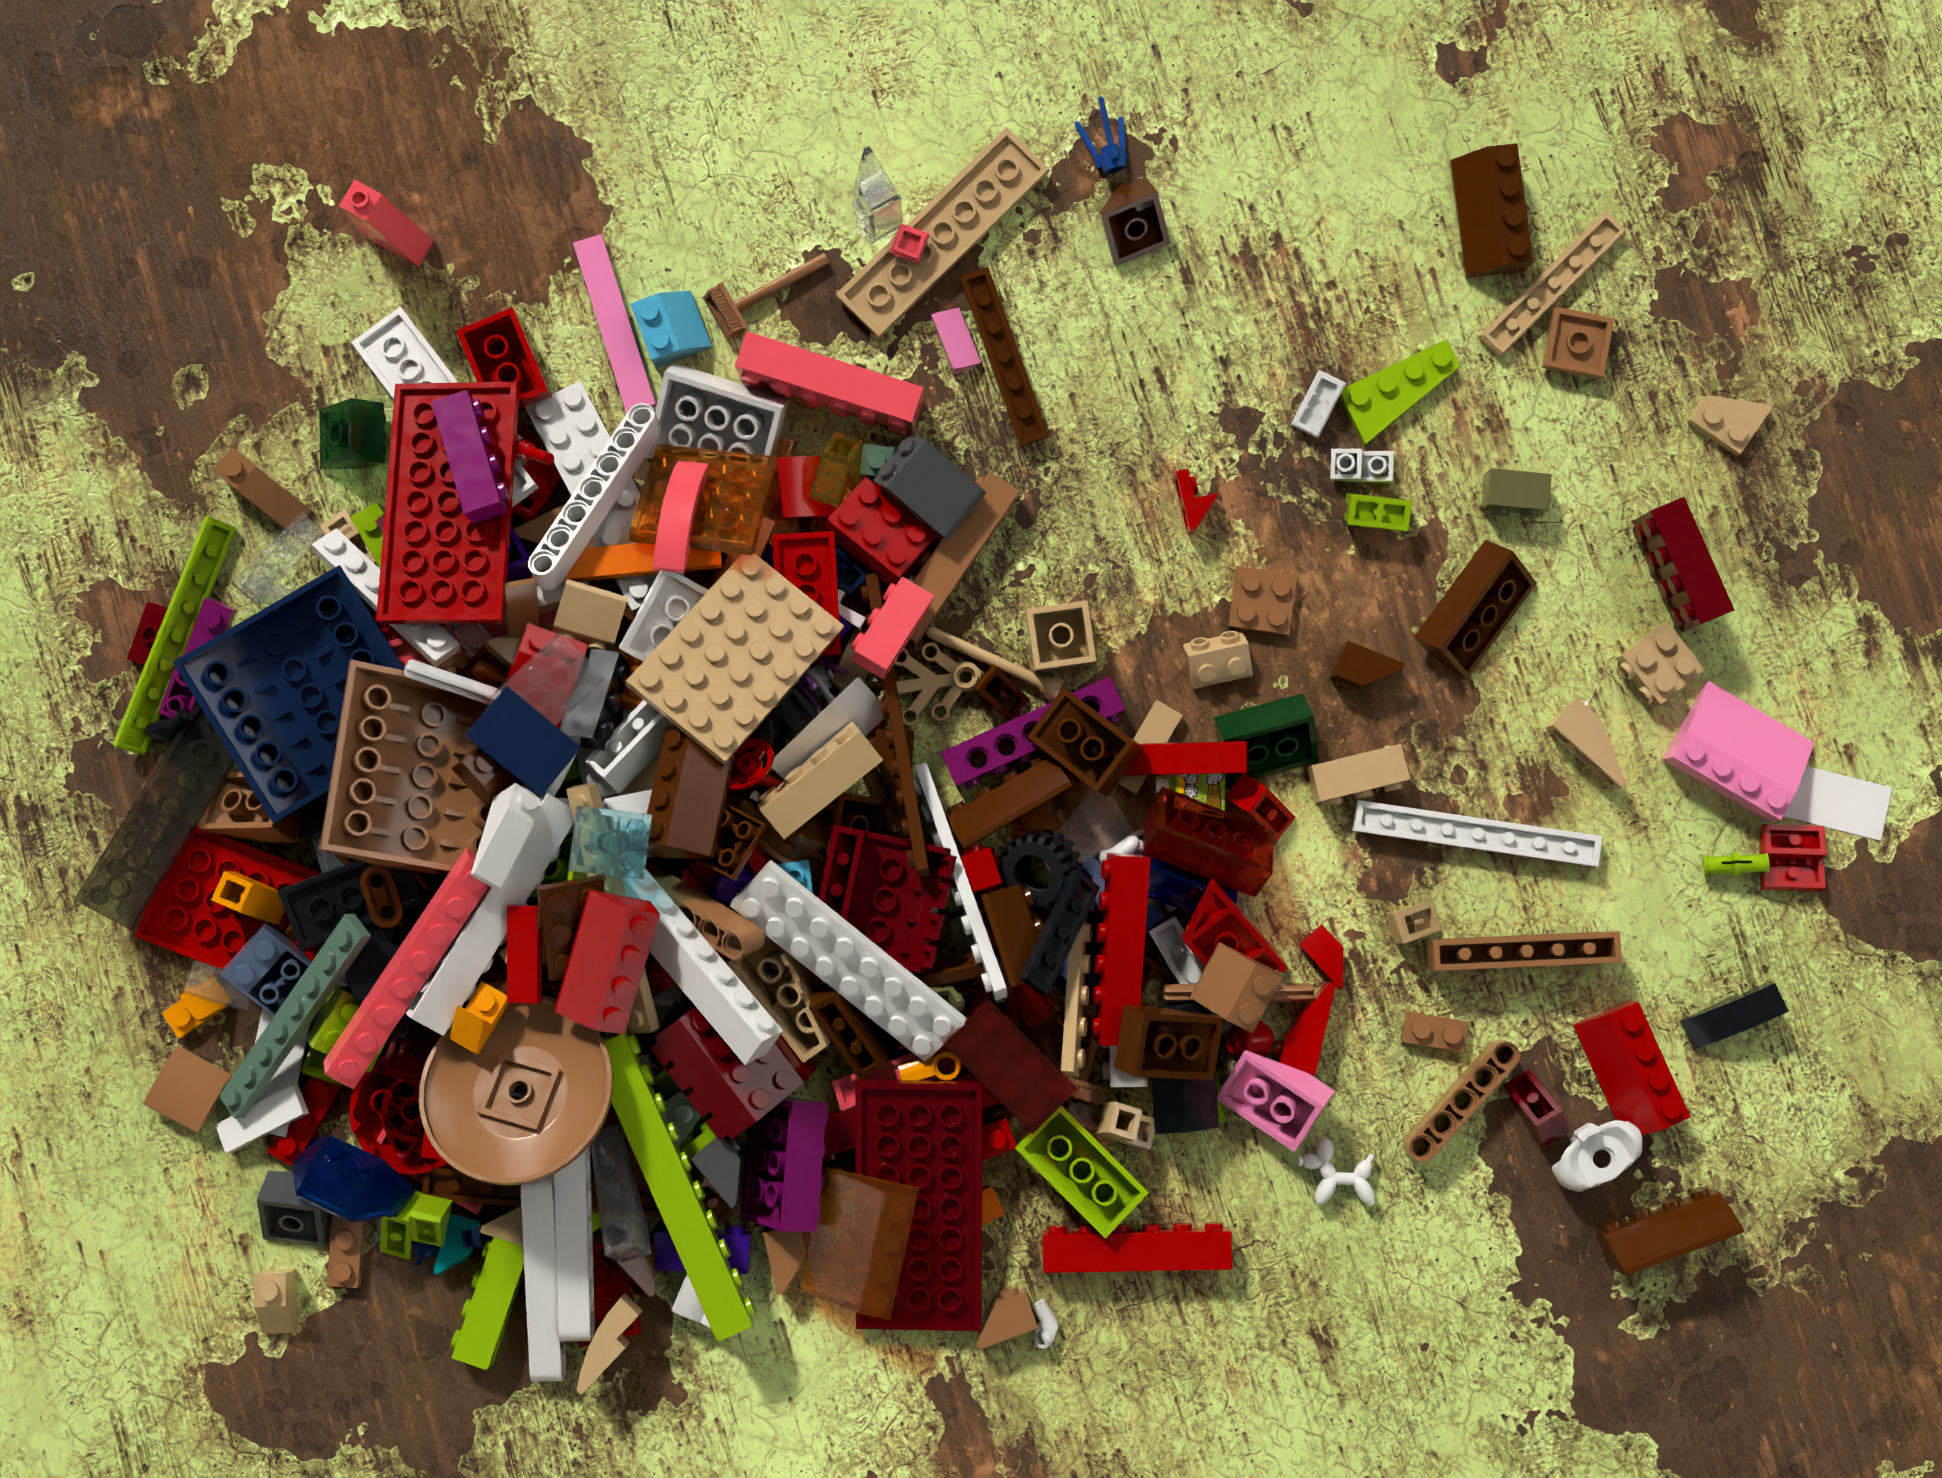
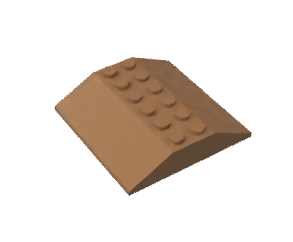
M350 660L320 850L374 865L438 876H447L465 848L477 854L490 810L451 768L476 746L464 735L489 705L404 676V670Z

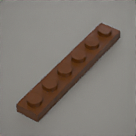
M989 267L960 276L963 291L1019 447L1022 448L1048 439V431Z

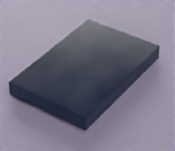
M508 686L501 690L464 735L538 797H541L582 748Z

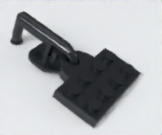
M356 860L278 890L300 950L327 941L345 914H355L366 930L376 935L370 934V939L345 973L352 994L358 1000L364 1001L400 946L391 943L397 926L382 928L372 921L360 886L362 873L367 868L375 865ZM386 867L393 874L404 911L425 903L413 871ZM379 875L372 879V885L375 888L381 887L384 883L383 878ZM385 906L382 909V915L385 918L393 916L394 910L391 906ZM406 1013L403 1014L391 1032L396 1038L406 1037L412 1032V1026Z

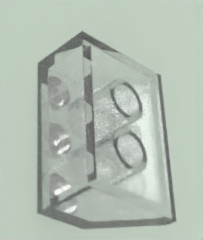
M867 146L863 150L853 188L854 202L851 204L854 209L853 215L856 219L854 224L863 238L868 236L873 244L899 229L900 223L903 224L901 197L871 147Z

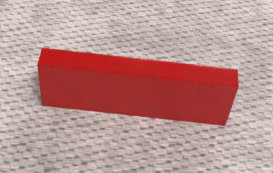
M508 905L507 1003L538 1004L542 1002V929L539 905Z

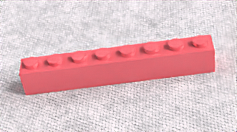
M465 848L324 1059L325 1075L352 1089L355 1088L489 886L471 876L476 853Z

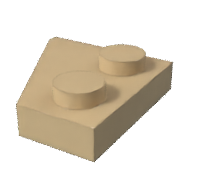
M1706 395L1694 410L1687 423L1735 456H1738L1742 453L1773 407L1769 404Z

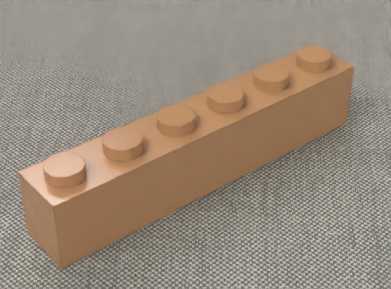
M991 471L987 473L985 478L980 475L975 481L986 492L984 497L948 540L940 536L937 537L936 540L940 543L934 552L930 550L926 552L919 563L923 567L916 577L911 575L908 578L909 581L934 595L930 609L909 640L916 646L1019 497L1020 491Z
M1620 931L1425 939L1427 970L1430 971L1622 963Z

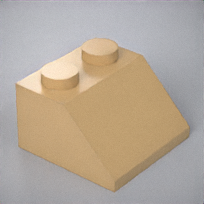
M567 579L552 632L588 644L587 648L612 651L628 597Z

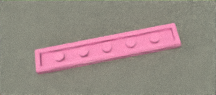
M599 234L573 242L626 413L639 403L656 407L653 392L603 235Z

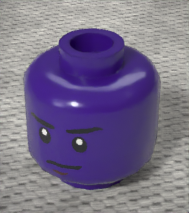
M744 866L736 881L714 872L711 898L735 911L730 907L732 900L754 876L748 872L747 866Z

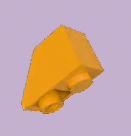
M223 872L211 899L239 913L276 925H280L286 912L277 889L237 872Z

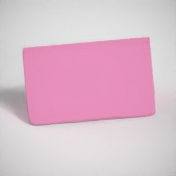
M960 308L941 311L931 315L932 323L953 374L982 364Z

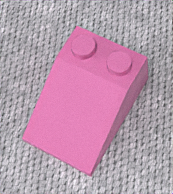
M1245 1050L1217 1095V1100L1295 1152L1310 1132L1335 1091L1309 1073Z

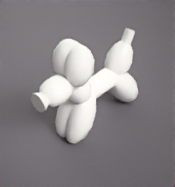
M1327 1138L1322 1139L1318 1143L1316 1154L1310 1153L1304 1157L1298 1156V1167L1303 1165L1307 1169L1318 1168L1321 1176L1324 1178L1315 1191V1202L1317 1204L1327 1202L1333 1195L1336 1185H1353L1357 1196L1363 1203L1368 1206L1374 1205L1375 1195L1372 1187L1366 1181L1371 1173V1162L1375 1157L1371 1153L1366 1160L1361 1161L1356 1166L1353 1173L1336 1172L1334 1165L1329 1161L1333 1156L1334 1146Z

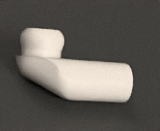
M1127 836L1114 847L1101 852L1099 856L1100 862L1102 863L1103 860H1106L1107 853L1140 855L1144 850V843L1137 836Z
M1041 1299L1032 1305V1309L1039 1319L1038 1329H1036L1034 1334V1343L1039 1349H1047L1055 1339L1058 1321L1046 1300Z

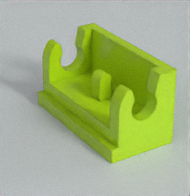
M1352 493L1346 494L1348 506L1347 512L1344 514V520L1347 521L1348 525L1400 531L1409 530L1412 508L1411 500Z

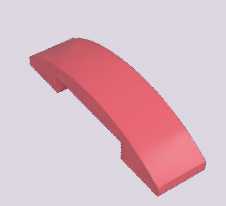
M678 461L675 465L661 509L654 551V570L685 574L691 549L689 539L700 493L704 492L709 470L708 464Z

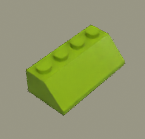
M1058 1102L1052 1105L1015 1147L1105 1239L1149 1194Z

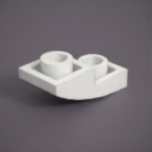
M1331 449V480L1361 483H1393L1394 451Z

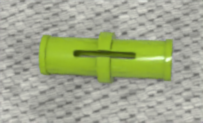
M1731 852L1730 856H1703V874H1732L1733 877H1737L1741 873H1768L1769 856L1767 853L1739 855V852Z

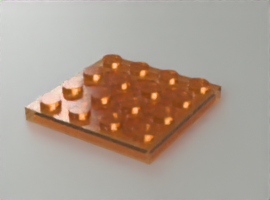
M657 444L628 533L630 542L655 545L666 489L677 462L704 463L709 465L704 492L700 493L689 539L690 548L753 555L776 473L777 457Z

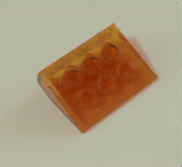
M826 1167L819 1198L821 1216L817 1222V1232H812L800 1289L859 1314L890 1320L919 1187Z

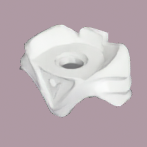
M1611 1121L1600 1126L1587 1123L1574 1131L1573 1136L1570 1138L1572 1144L1564 1151L1561 1160L1552 1166V1171L1560 1185L1569 1190L1583 1192L1586 1189L1600 1186L1618 1177L1640 1157L1642 1153L1641 1132L1629 1121ZM1598 1150H1606L1610 1154L1611 1159L1607 1167L1599 1168L1594 1164L1593 1156Z

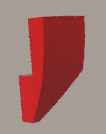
M1321 924L1299 946L1321 969L1322 973L1332 983H1335L1336 988L1341 991L1344 989V948Z

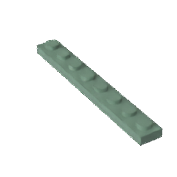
M345 914L220 1093V1099L234 1119L246 1116L370 939L371 935L355 914Z

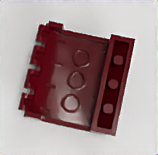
M834 825L819 899L907 970L925 973L926 968L934 969L938 947L931 945L932 940H940L945 916L939 915L938 909L946 910L951 885L944 883L945 877L953 878L957 857L950 855L951 849L924 843L930 875L917 877L916 868L909 869L906 850H912L911 840Z
M696 1006L654 1036L657 1043L650 1048L663 1066L671 1060L675 1064L667 1072L682 1092L690 1086L694 1089L687 1098L701 1117L709 1112L712 1113L713 1117L707 1120L706 1123L719 1140L727 1134L732 1140L756 1123L800 1087L818 1068L811 1058L803 1063L782 1035L778 1037L767 1054L744 1065Z

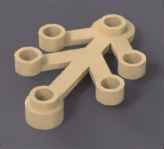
M927 643L922 648V657L928 662L935 661L949 672V674L936 675L912 658L904 648L902 652L906 654V660L904 662L896 661L894 664L898 667H905L919 678L896 682L898 694L921 692L911 706L903 710V724L908 727L915 726L919 722L920 713L936 691L941 687L951 686L942 702L935 704L931 710V715L935 721L943 722L947 720L950 714L949 710L962 692L974 691V687L981 680L979 668L971 662L957 664L942 653L935 643ZM928 647H933L937 651L936 656L933 658L925 655V650ZM963 672H968L971 674L972 679L968 683H963L960 680V675ZM876 678L870 679L865 683L869 689L874 686L878 687ZM881 690L880 696L877 697L880 701H884L886 698L885 690ZM936 708H945L946 715L943 718L936 717L934 713ZM907 712L916 714L914 722L908 723L905 721L904 716Z

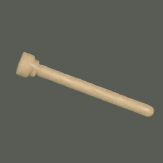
M931 626L926 630V635L929 638L991 667L994 664L1002 672L1039 688V692L1044 694V698L1051 701L1057 698L1065 680L1055 675L1053 677L1048 675L1046 677L1040 676L936 627Z

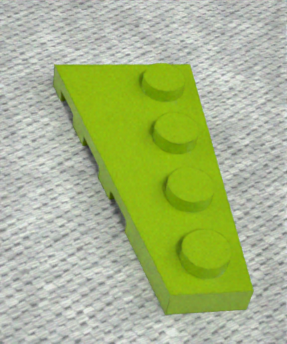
M1447 339L1343 389L1339 398L1363 447L1460 367Z

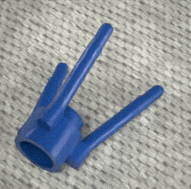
M1099 96L1098 103L1108 144L1100 149V155L1079 121L1075 122V127L1092 155L1096 169L1103 168L1104 174H1113L1124 170L1127 167L1126 162L1129 161L1126 153L1124 118H1118V147V144L1114 143L1104 98Z

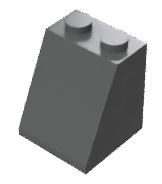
M911 434L909 438L901 442L898 451L890 461L881 466L878 475L873 480L885 493L938 536L946 540L951 537L986 494L978 484L927 440Z

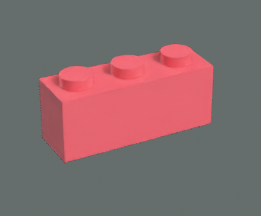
M903 576L897 585L891 583L883 596V600L886 601L881 610L878 608L873 610L867 621L870 627L865 634L860 632L851 645V649L854 650L852 662L884 680L930 609L934 595Z

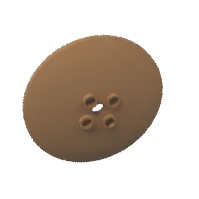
M542 995V1002L538 1004L509 1003L478 1055L449 1039L451 1029H448L444 1036L441 1035L432 1048L425 1063L419 1087L421 1120L426 1135L438 1154L462 1174L475 1180L495 1185H520L538 1181L557 1173L576 1160L589 1147L602 1128L613 1094L614 1077L609 1051L598 1030H593L555 1013L554 1008L557 999ZM517 1086H528V1093L523 1099L515 1100L512 1098V1092Z

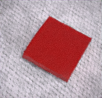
M793 456L776 458L782 520L810 518L811 520L828 519L840 505L835 457Z
M1762 824L1759 854H1768L1769 872L1760 873L1761 890L1824 891L1826 889L1823 858L1827 856L1824 826Z

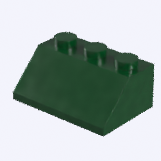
M1303 693L1214 717L1218 742H1248V773L1244 774L1252 779L1319 762L1314 715ZM1243 773L1227 774L1230 785H1234Z

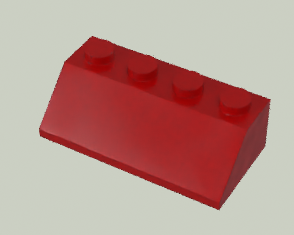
M593 890L588 891L554 1008L555 1013L593 1030L625 1034L660 913L651 901Z
M1627 1000L1572 1025L1615 1121H1629L1640 1130L1641 1135L1664 1130L1691 1118L1639 1001Z

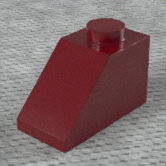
M1530 1069L1503 1084L1505 1091L1525 1125L1543 1148L1570 1132L1564 1111Z

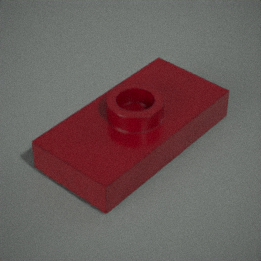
M147 601L127 656L128 660L145 665L168 609L167 607Z

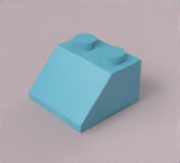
M691 291L657 293L630 303L655 368L712 348Z

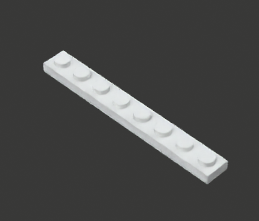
M927 763L915 766L916 778H913L915 792L917 796L923 795L926 805L921 806L927 824L933 823L936 831L931 833L935 846L951 849L950 855L957 857L952 878L955 888L950 890L956 907L962 905L965 916L960 917L965 934H972L975 944L970 947L976 964L981 962L983 964L985 973L981 974V979L986 993L992 991L995 1001L1006 998L1007 987Z
M1361 800L1356 801L1352 831L1592 867H1599L1602 836Z

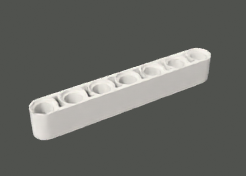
M636 404L627 412L530 556L528 567L538 586L542 589L551 590L563 582L658 439L661 427L653 407L649 404Z
M589 1145L576 1160L554 1174L557 1308L560 1342L592 1341L595 1331Z
M553 1174L538 1181L521 1184L529 1371L532 1382L564 1381L566 1375L565 1342H560L558 1336Z

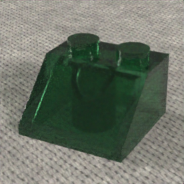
M350 398L319 409L320 469L371 468L385 463L387 449L384 443V427L386 425L384 403Z

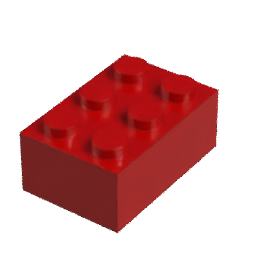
M513 307L456 330L477 382H517L519 384L518 413L526 411L525 407L552 397L551 390L520 316Z
M866 476L829 516L823 530L834 531L835 543L872 573H877L878 578L888 586L891 583L897 585L902 576L904 578L932 547L937 535Z

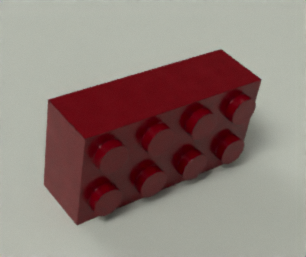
M1685 497L1650 510L1632 521L1634 524V536L1639 543L1643 544L1647 553L1645 555L1646 563L1651 571H1655L1659 580L1657 584L1661 596L1667 599L1671 607V620L1676 627L1680 628L1681 632L1735 610Z

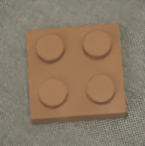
M1555 306L1551 312L1541 368L1602 379L1605 374L1614 318Z
M1237 566L1227 627L1288 636L1290 633L1297 575Z

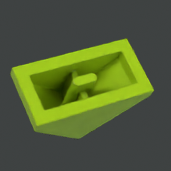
M421 1194L408 1216L412 1241L443 1247L453 1200Z

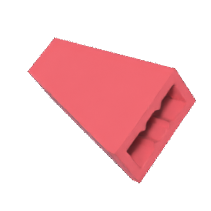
M354 179L339 207L367 240L420 268L434 241L383 194Z

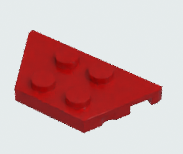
M1212 879L1182 935L1184 943L1205 967L1218 943L1221 942L1273 970H1278L1279 973L1285 972L1288 969L1287 963L1216 880Z

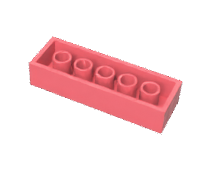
M746 331L735 364L740 380L744 381L743 385L761 390V387L773 390L772 394L787 399L790 396L801 399L803 405L818 409L819 405L830 408V413L839 417L847 418L848 415L858 417L859 422L867 426L876 427L877 424L889 427V432L899 436H905L906 433H914L924 403V390L922 386Z

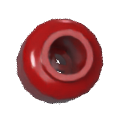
M1260 1020L1253 1033L1235 1024L1232 1025L1228 1032L1226 1046L1228 1051L1237 1060L1240 1059L1245 1050L1266 1057L1271 1052L1275 1039L1272 1029Z

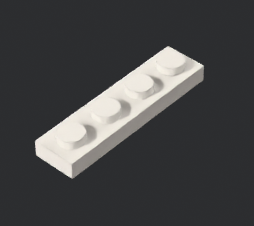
M1173 916L1151 929L1148 933L1178 984H1197L1205 966L1184 943L1182 938L1184 930L1177 918ZM1211 1011V1015L1219 1016ZM1223 1019L1221 1034L1229 1030L1234 1024Z

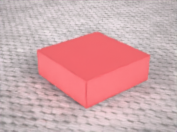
M900 223L890 254L919 264L929 239V233Z

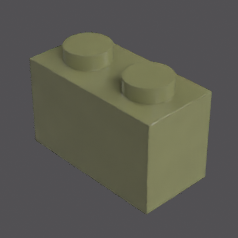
M1490 468L1483 478L1481 510L1490 511V515L1508 516L1509 513H1520L1521 518L1538 519L1539 515H1543L1549 510L1552 474Z

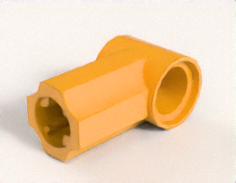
M944 1050L932 1055L925 1062L922 1059L899 1065L898 1068L901 1080L944 1081L951 1080L959 1074L962 1060L955 1051ZM943 1057H951L956 1063L955 1071L952 1073L941 1071L939 1060Z

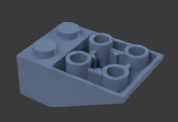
M265 921L224 967L221 976L274 1017L312 960L297 945L292 943L288 937Z

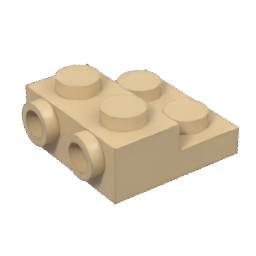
M1668 621L1663 622L1616 658L1620 663L1619 670L1627 679L1634 681L1639 688L1637 692L1641 699L1647 704L1651 703L1653 707L1661 705L1681 690L1686 683L1705 670Z

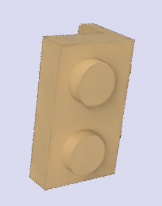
M1227 631L1217 637L1208 639L1204 637L1195 638L1190 643L1183 644L1193 689L1253 676L1249 644L1242 632Z

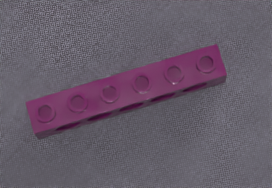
M1110 676L1073 692L1082 701L1095 703L1098 707V712L1112 723L1121 719L1119 714L1123 713L1125 708ZM1053 702L942 751L941 755L956 788L961 785L964 790L981 783L979 777L991 773L992 777L1008 771L1007 765L1016 760H1019L1020 764H1024L1037 757L1035 752L1042 748L1035 743L1029 742L1026 739L1025 731L1030 727L1036 726ZM1008 739L1013 742L1015 751L1011 755L1004 756L999 753L997 744L1001 740ZM974 752L983 753L987 758L986 765L982 768L972 767L969 763L971 754Z

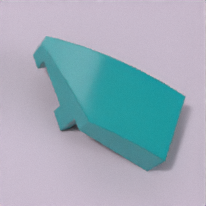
M450 1214L443 1247L439 1249L433 1272L434 1275L440 1276L451 1267L469 1260L468 1256L472 1255L474 1248L463 1247L461 1229L466 1231L473 1230V1226H480L481 1229V1221Z

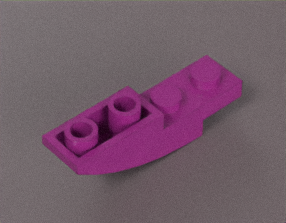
M210 597L204 598L184 655L230 629L237 609ZM175 667L158 713L172 718L178 710L183 709L189 714V718L184 723L187 725L194 717L200 705Z

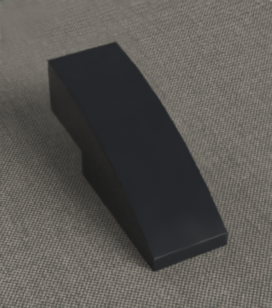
M1766 982L1741 995L1731 996L1680 1020V1023L1692 1048L1697 1049L1753 1028L1789 1011L1776 983Z

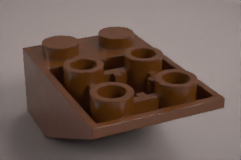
M725 803L714 858L691 859L736 881L768 825Z

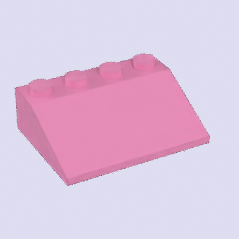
M1706 681L1662 760L1767 822L1781 820L1792 802L1809 760L1814 742L1710 681Z

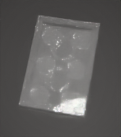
M560 631L490 696V699L493 701L501 690L508 686L545 718L556 725L606 678Z

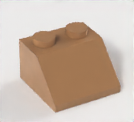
M1219 942L1190 998L1225 1020L1253 1033L1283 978L1272 968Z

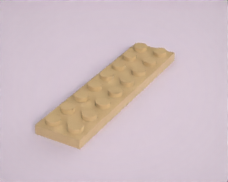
M1006 127L907 224V226L929 233V239L920 263L917 264L891 255L890 250L895 240L894 237L836 293V298L880 339L1049 173V168Z

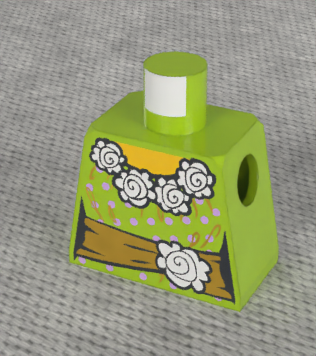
M1225 774L1156 776L1155 795H1172L1173 809L1221 818L1224 817Z

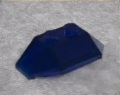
M331 1135L310 1141L292 1164L297 1198L350 1223L374 1220L388 1216V1218L397 1217L416 1192L415 1188L384 1159Z

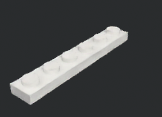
M337 528L312 544L313 552L331 569L340 565L358 595L377 612L380 568ZM390 624L434 667H438L460 651V643L440 624Z

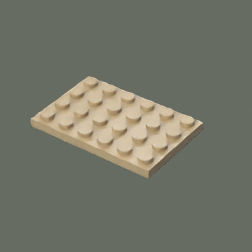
M747 548L626 680L625 685L725 765L841 633L844 625Z

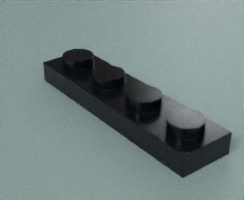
M1079 870L1070 872L1019 976L1021 981L1041 996L1050 994L1100 889L1096 883Z

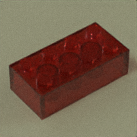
M1163 786L1148 807L1142 853L1209 880L1215 879L1217 883L1253 897L1257 896L1273 874V830Z
M987 995L966 1016L965 1025L962 1028L959 1027L943 1042L1032 1134L1078 1089L1076 1084L1068 1076L1064 1075L1061 1069Z

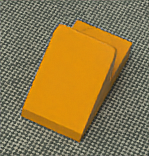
M214 977L180 995L181 1000L161 1014L178 1039H180L234 1003L220 980Z
M481 981L466 1008L457 1006L449 1039L478 1055L509 1004L507 1003V995Z

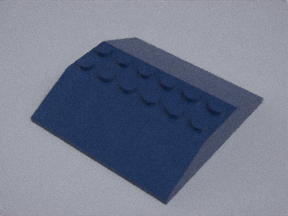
M340 565L173 661L176 669L273 824L328 796L349 661L356 660L400 670L405 669Z

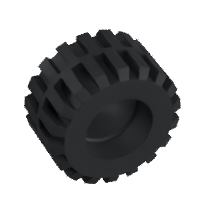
M1040 829L1035 830L1010 843L1006 847L1007 851L1003 852L1000 856V860L1003 863L998 865V872L1002 873V877H1000L1002 883L1000 885L1004 884L1007 888L1023 884L1024 889L1030 888L1035 901V906L1031 907V910L1034 909V913L1053 909L1070 872L1073 870H1083V863H1078L1077 858L1081 857L1079 850L1074 852L1071 848L1074 843L1071 840L1065 842L1063 840L1065 835L1060 832L1053 835V830L1049 829L1042 832ZM1032 855L1041 857L1049 865L1052 874L1049 886L1040 884L1032 876L1030 871Z

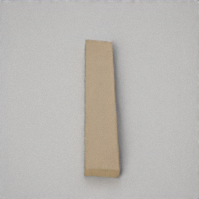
M1605 210L1478 338L1494 354L1501 358L1627 230Z

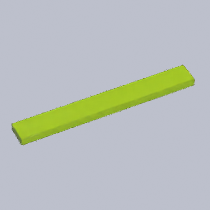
M205 516L112 745L143 756L146 755L151 740L147 738L144 730L148 724L159 721L162 714L158 712L175 668L173 661L185 653L204 598H209L237 530L236 527Z

